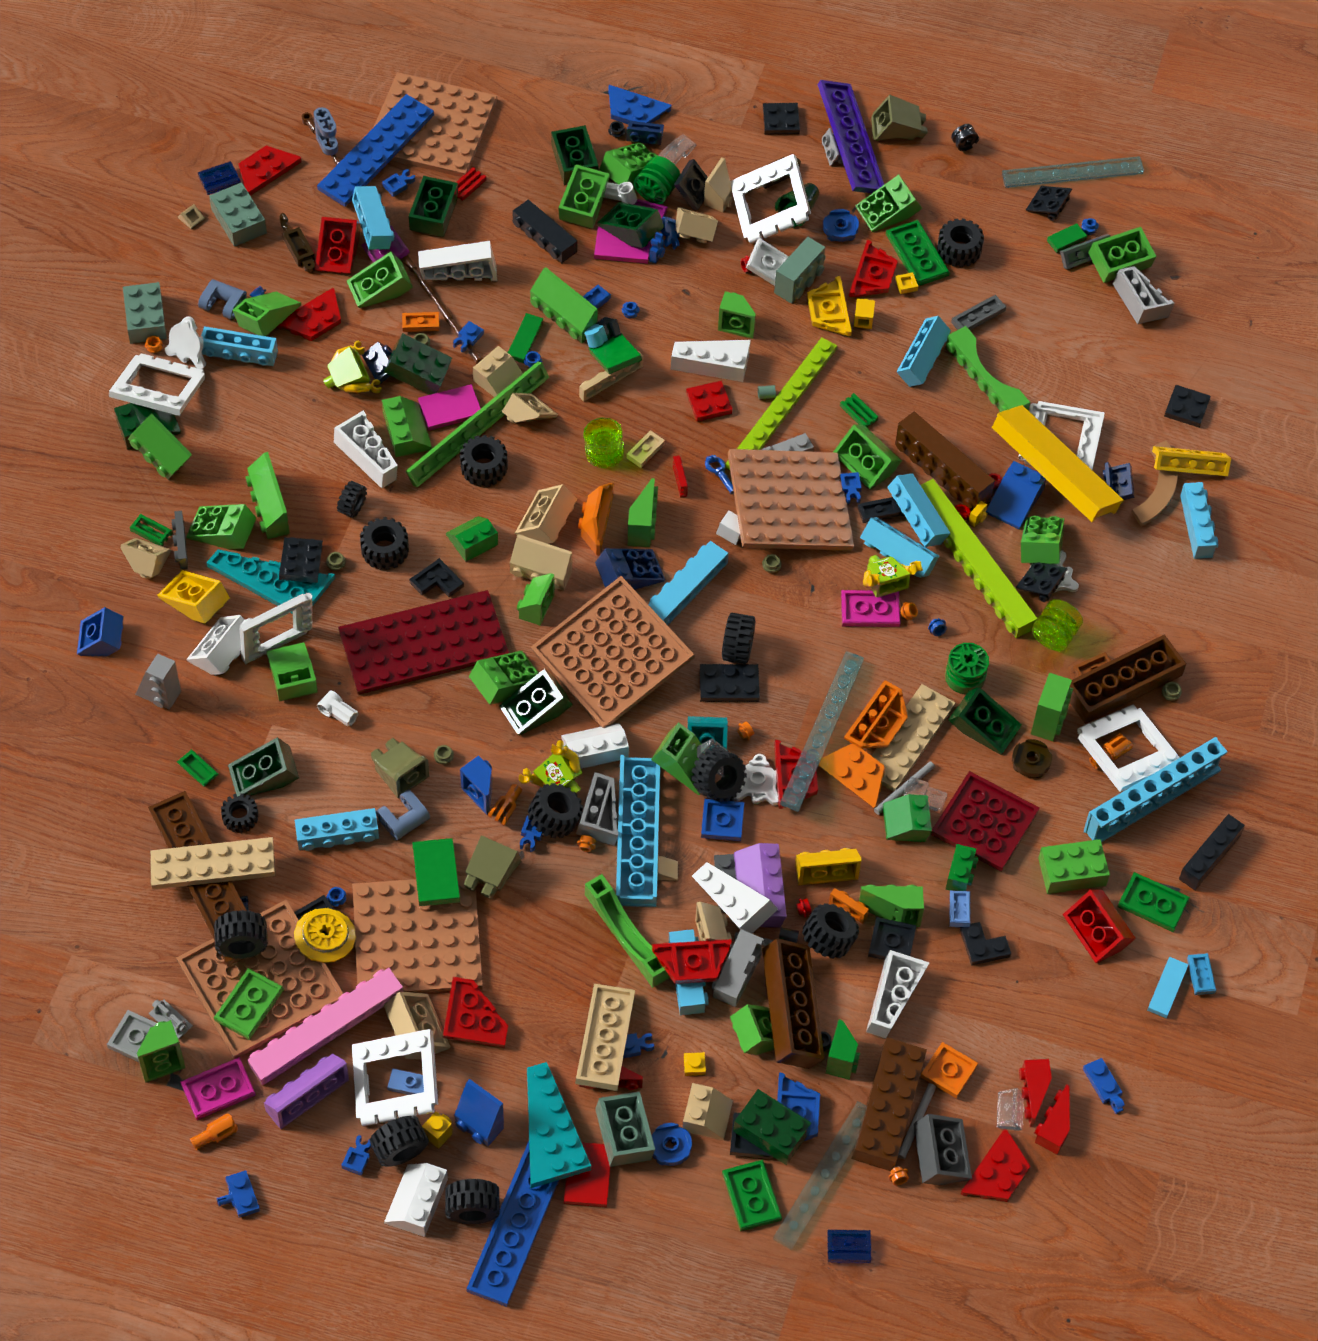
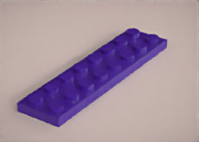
M820 80L817 85L852 191L873 193L882 187L884 182L851 84Z

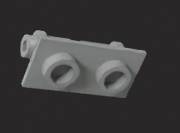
M829 128L821 139L830 166L834 162L842 164L843 161L834 133Z
M157 999L152 1004L154 1009L149 1012V1015L158 1023L171 1020L178 1039L193 1027L165 1000L159 1001Z

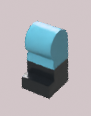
M604 317L585 331L590 348L599 347L610 338L621 335L617 319Z

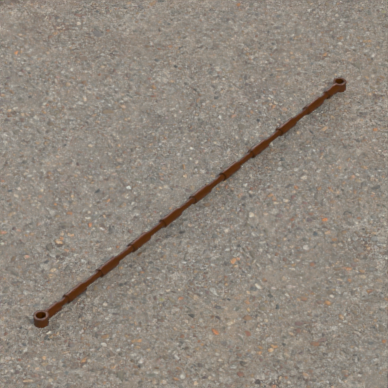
M309 112L303 113L302 123L308 125L311 131L315 133V123L313 122L312 114ZM335 154L331 155L333 162L337 165L341 161L340 158ZM407 254L402 258L410 271L416 275L424 291L433 299L438 307L437 309L446 322L450 323L458 337L460 330L452 320L453 317L445 306L439 302L428 282L422 279L416 265ZM471 344L467 345L469 354L476 364L484 359L471 347Z

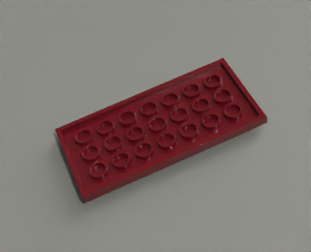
M488 590L338 627L358 695L475 666L478 660L509 653Z

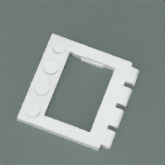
M794 154L730 181L743 236L750 244L757 242L759 238L762 239L761 234H763L764 238L777 234V227H779L781 232L793 227L794 220L797 225L809 220L808 214H811L797 158ZM786 174L790 175L798 205L752 224L749 206L744 194L748 193L751 189L763 187L765 183L770 181H777Z
M141 353L139 356H134L109 390V397L180 416L205 380V373L203 369L195 367L188 369V365L176 362L171 364V361L158 357L154 360V356ZM142 366L191 378L178 397L130 385Z
M1041 401L1038 404L1032 403L1029 412L1044 426L1047 415L1084 421L1076 456L1093 470L1105 413ZM1019 454V460L1025 461L1026 465H1031Z
M310 593L301 594L253 619L248 618L240 625L241 658L245 664L267 654L266 651L277 649L301 637L312 629V595ZM293 611V628L260 644L258 640L260 638L258 632L260 627Z
M1134 705L1077 729L1078 739L1119 792L1132 787L1180 758L1142 709H1137ZM1136 722L1141 728L1142 733L1153 747L1157 748L1158 752L1118 769L1095 739Z
M427 1029L352 1045L356 1117L361 1120L362 1126L377 1124L378 1119L380 1123L397 1119V1113L399 1118L417 1116V1109L419 1115L435 1112L434 1105H438L432 1030ZM421 1052L424 1092L369 1103V1076L366 1063Z

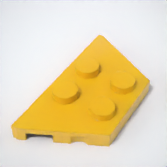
M837 276L833 282L829 284L824 283L819 288L807 292L812 326L851 336L852 331L841 277Z

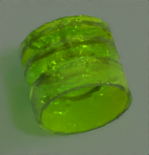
M604 417L593 419L586 425L583 439L587 460L599 468H608L618 464L624 457L621 425L616 420Z
M1054 599L1049 601L1042 615L1031 628L1032 634L1036 640L1048 649L1063 651L1066 650L1073 636L1081 628L1083 617L1074 606L1065 601Z

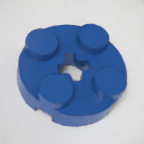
M832 210L823 220V231L830 241H852L858 233L859 220L855 215H851L848 210ZM839 223H842L844 227H838Z
M665 1123L655 1129V1132L652 1134L655 1147L653 1158L656 1159L658 1164L674 1166L681 1164L689 1158L692 1139L686 1129L679 1127L675 1123ZM668 1140L677 1144L672 1149L665 1146Z

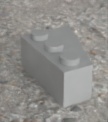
M1135 266L1118 271L1113 285L1137 324L1169 317L1175 303L1172 300L1168 301L1162 295L1163 292L1159 288L1156 290L1145 275Z
M157 654L145 672L135 695L153 702L157 707H164L170 710L181 693L176 663L172 659Z
M594 773L576 832L577 835L591 836L597 841L615 846L618 838L614 778Z
M740 930L735 943L730 949L727 961H724L719 978L712 984V989H714L713 998L731 1006H737L761 959L763 938L745 930Z

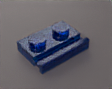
M231 161L197 172L207 195L241 183Z
M827 1230V1262L871 1263V1230Z

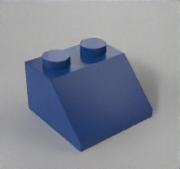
M104 607L81 620L77 654L80 656H109L120 650L124 616Z
M478 755L460 769L461 789L488 815L492 796V766L487 760H483Z

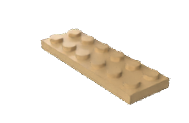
M921 684L906 706L908 715L906 722L888 747L876 748L872 754V757L886 767L884 777L882 778L883 786L893 792L899 788L955 707L956 702Z
M273 837L150 851L152 890L275 876Z
M594 984L575 1084L618 1090L635 990Z

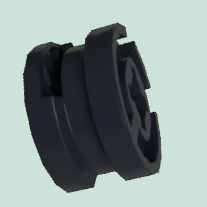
M964 124L953 131L951 139L956 143L955 145L959 151H967L973 148L972 145L974 143H978L979 136L971 124Z

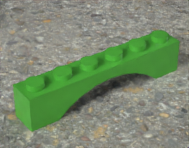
M966 326L948 335L947 350L956 357L959 365L967 370L969 377L977 382L980 390L987 394L990 402L995 404L1000 412L1020 405L1029 410L1030 401L1020 389L1001 383L986 371L977 355L976 337Z
M601 874L585 883V896L653 988L670 978L652 952V946L629 919L605 877Z

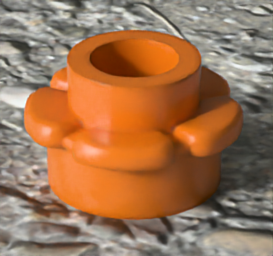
M150 336L145 342V348L150 353L159 352L163 348V342L157 336Z
M913 602L903 603L900 610L902 617L906 620H912L918 615L916 605Z
M747 721L738 724L737 732L740 737L750 740V737L755 734Z
M582 835L580 840L577 841V845H580L579 849L584 852H591V850L596 849V839L591 836Z
M899 1166L890 1171L889 1179L895 1186L902 1185L909 1180L908 1169L906 1168L903 1169Z

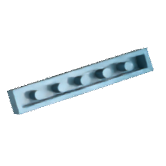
M712 541L706 546L703 545L699 549L698 554L694 558L691 557L682 570L676 572L670 583L667 582L662 587L661 592L651 598L648 605L668 626L728 564V552Z

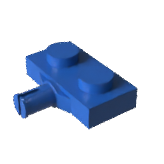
M247 1171L226 1176L229 1192L228 1195L216 1198L218 1206L231 1203L235 1207L239 1218L259 1212L260 1208Z

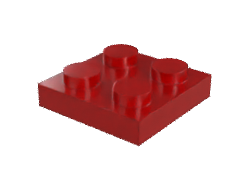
M722 380L686 388V394L697 422L732 414L733 409Z

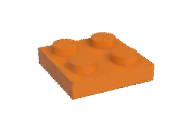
M942 1042L920 1077L957 1099L977 1068L978 1062Z

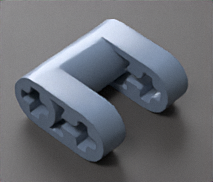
M323 107L317 108L314 111L316 140L323 153L331 156L338 152V142L335 138L337 133L336 123L328 109Z
M212 279L200 296L198 307L209 311L217 298L227 301L223 309V317L233 320L235 318L233 309L246 299L247 292Z
M407 790L400 795L402 803L409 811L396 819L386 806L376 810L378 820L395 840H399L430 819L429 812L411 790Z

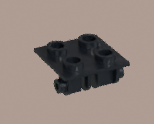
M1041 186L1026 208V211L1047 213L1048 219L1054 221L1064 209L1065 204L1070 200L1069 196L1072 188Z
M1033 563L1016 588L1038 593L1039 599L1042 602L1049 601L1052 593L1056 591L1061 581L1065 579L1064 575L1068 569L1047 563Z

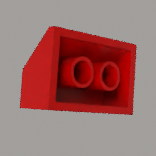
M1090 889L1062 914L1095 963H1099L1121 952L1136 939L1103 890Z

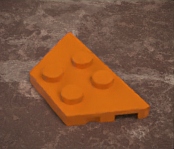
M849 744L816 761L819 767L873 808L877 807L878 796L882 787V778L886 769L882 763L854 744Z

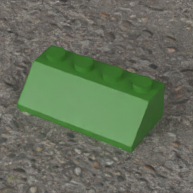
M545 267L530 290L531 304L544 312L547 318L555 321L561 329H565L573 339L583 343L587 340L585 331L597 323L598 309L548 268Z
M265 452L247 468L248 476H245L247 486L252 487L253 490L250 491L252 502L257 503L255 512L257 518L261 517L262 520L259 522L261 531L266 533L267 539L290 534L287 511L268 452Z

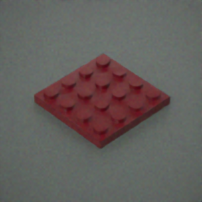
M969 771L933 827L931 835L955 848L957 844L975 848V856L979 857L978 860L1002 872L1038 814L1040 807Z

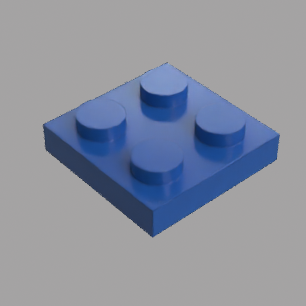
M704 799L701 838L741 841L744 802H718L713 799Z

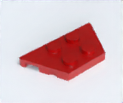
M266 145L238 163L243 185L251 196L300 164L302 160L298 155Z
M867 240L849 297L888 293L898 261L892 256L887 255L881 248L879 250L875 248L872 242Z
M329 289L296 309L277 328L281 329L283 327L290 330L291 334L313 341L341 324L335 289Z
M775 740L774 752L778 807L783 809L817 795L816 757L809 753H804L793 746L792 748L786 747L781 744L780 740Z
M731 939L652 944V952L674 984L715 982L732 941Z
M1004 1128L973 1173L972 1179L968 1180L962 1189L961 1195L980 1196L982 1199H996L997 1201L1008 1202L1030 1169L1029 1163L1008 1130Z

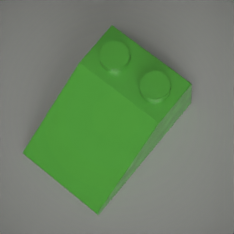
M575 165L558 208L559 220L593 229L599 215L610 174Z
M389 252L347 280L359 308L397 298L413 288L402 261L392 252Z

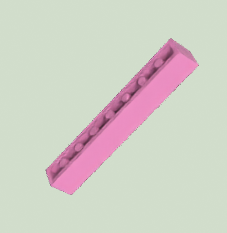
M390 968L379 970L373 975L374 978L369 981H362L351 993L346 992L342 994L334 1004L329 1003L325 1005L317 1015L308 1016L303 1021V1024L297 1028L294 1026L287 1030L286 1035L280 1039L275 1038L267 1045L268 1047L253 1052L248 1059V1064L261 1084L265 1085L384 1007L383 1005L398 992H403L402 985Z

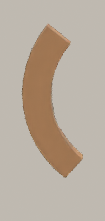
M1167 440L1154 445L1171 448ZM1151 446L1150 452L1153 455L1154 459H1156V454L1152 452L1153 446ZM1158 470V481L1155 490L1144 503L1132 509L1131 512L1141 527L1156 519L1169 505L1176 489L1178 472Z

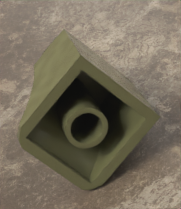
M889 95L873 112L871 117L873 139L876 141L892 138L913 140L916 136L924 138L928 133L927 127L922 126L926 121V114L920 112L919 106Z
M392 738L385 744L388 750L386 753L383 754L380 749L371 752V759L375 764L376 772L397 798L405 791L411 790L430 777L428 759L412 750L403 741L399 743L396 739Z
M481 835L465 871L467 877L464 886L475 891L478 883H482L485 886L481 894L492 899L497 891H501L510 875L521 863L522 860L518 851Z

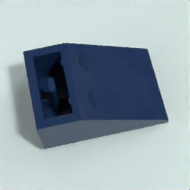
M605 548L595 561L605 588L620 576L634 590L666 580L653 549Z

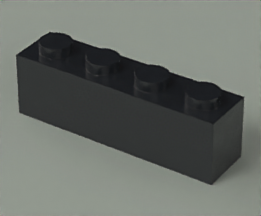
M529 199L512 211L513 224L523 230L529 238L536 241L540 248L549 252L553 259L563 263L577 253V240Z
M1228 814L1183 867L1179 880L1196 891L1241 837L1245 825Z

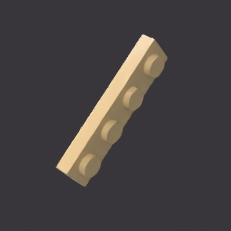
M641 354L642 361L612 374H608L606 371L600 372L591 380L583 382L579 386V397L584 402L643 367V355Z

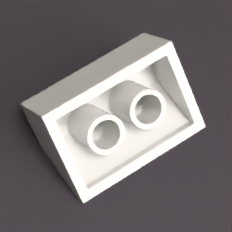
M241 615L220 617L186 660L211 675L225 673L229 669V664L232 660L236 659L241 653L240 625L245 619Z
M619 723L605 728L598 727L561 735L564 746L567 745L569 749L578 754L580 769L619 761L620 755L629 758V745L625 731Z
M428 1163L407 1165L384 1223L425 1237L448 1180L447 1170Z

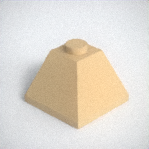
M721 157L705 181L704 205L723 213L726 207H730L733 197H731L732 188L725 158Z
M513 393L502 411L512 423L544 420L558 416L556 412L532 393Z
M138 538L121 544V550L133 571L139 573L141 577L148 579L160 573L171 551L169 548Z

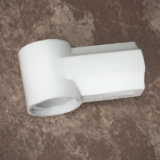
M607 183L603 198L619 200L622 203L632 205L636 203L637 196L632 183Z
M329 691L317 704V708L322 714L327 717L333 716L347 727L352 725L358 716V711L344 703L342 698L334 691Z

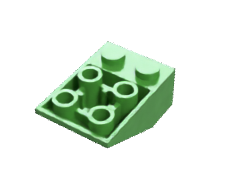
M638 142L607 151L599 170L609 173V178L617 184L630 182L634 186V180L652 157L658 155L652 153L644 144Z
M897 175L855 205L872 232L907 220L923 209L900 175Z
M275 291L247 298L236 306L233 312L239 327L254 334L266 336L302 304Z
M654 478L650 480L629 508L627 546L650 547L651 540H655L658 486H654Z
M245 504L200 506L186 537L226 549H244L256 517Z
M1031 516L1026 518L1021 539V563L1060 564L1065 518L1057 516L1049 518Z
M304 642L266 651L279 701L318 692L314 670Z
M521 650L478 660L469 678L489 705L504 702L539 673Z
M678 722L668 732L651 760L697 795H700L697 791L698 789L693 785L695 782L692 781L691 777L694 776L692 768L696 766L694 764L695 761L700 759L699 755L701 753L705 754L706 750L695 734Z
M872 884L861 886L859 901L866 905L869 913L880 918L916 925V927L921 926L924 912L923 886H876Z

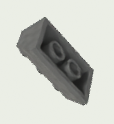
M927 1114L914 1123L922 1183L945 1185L971 1180L972 1176L963 1119Z

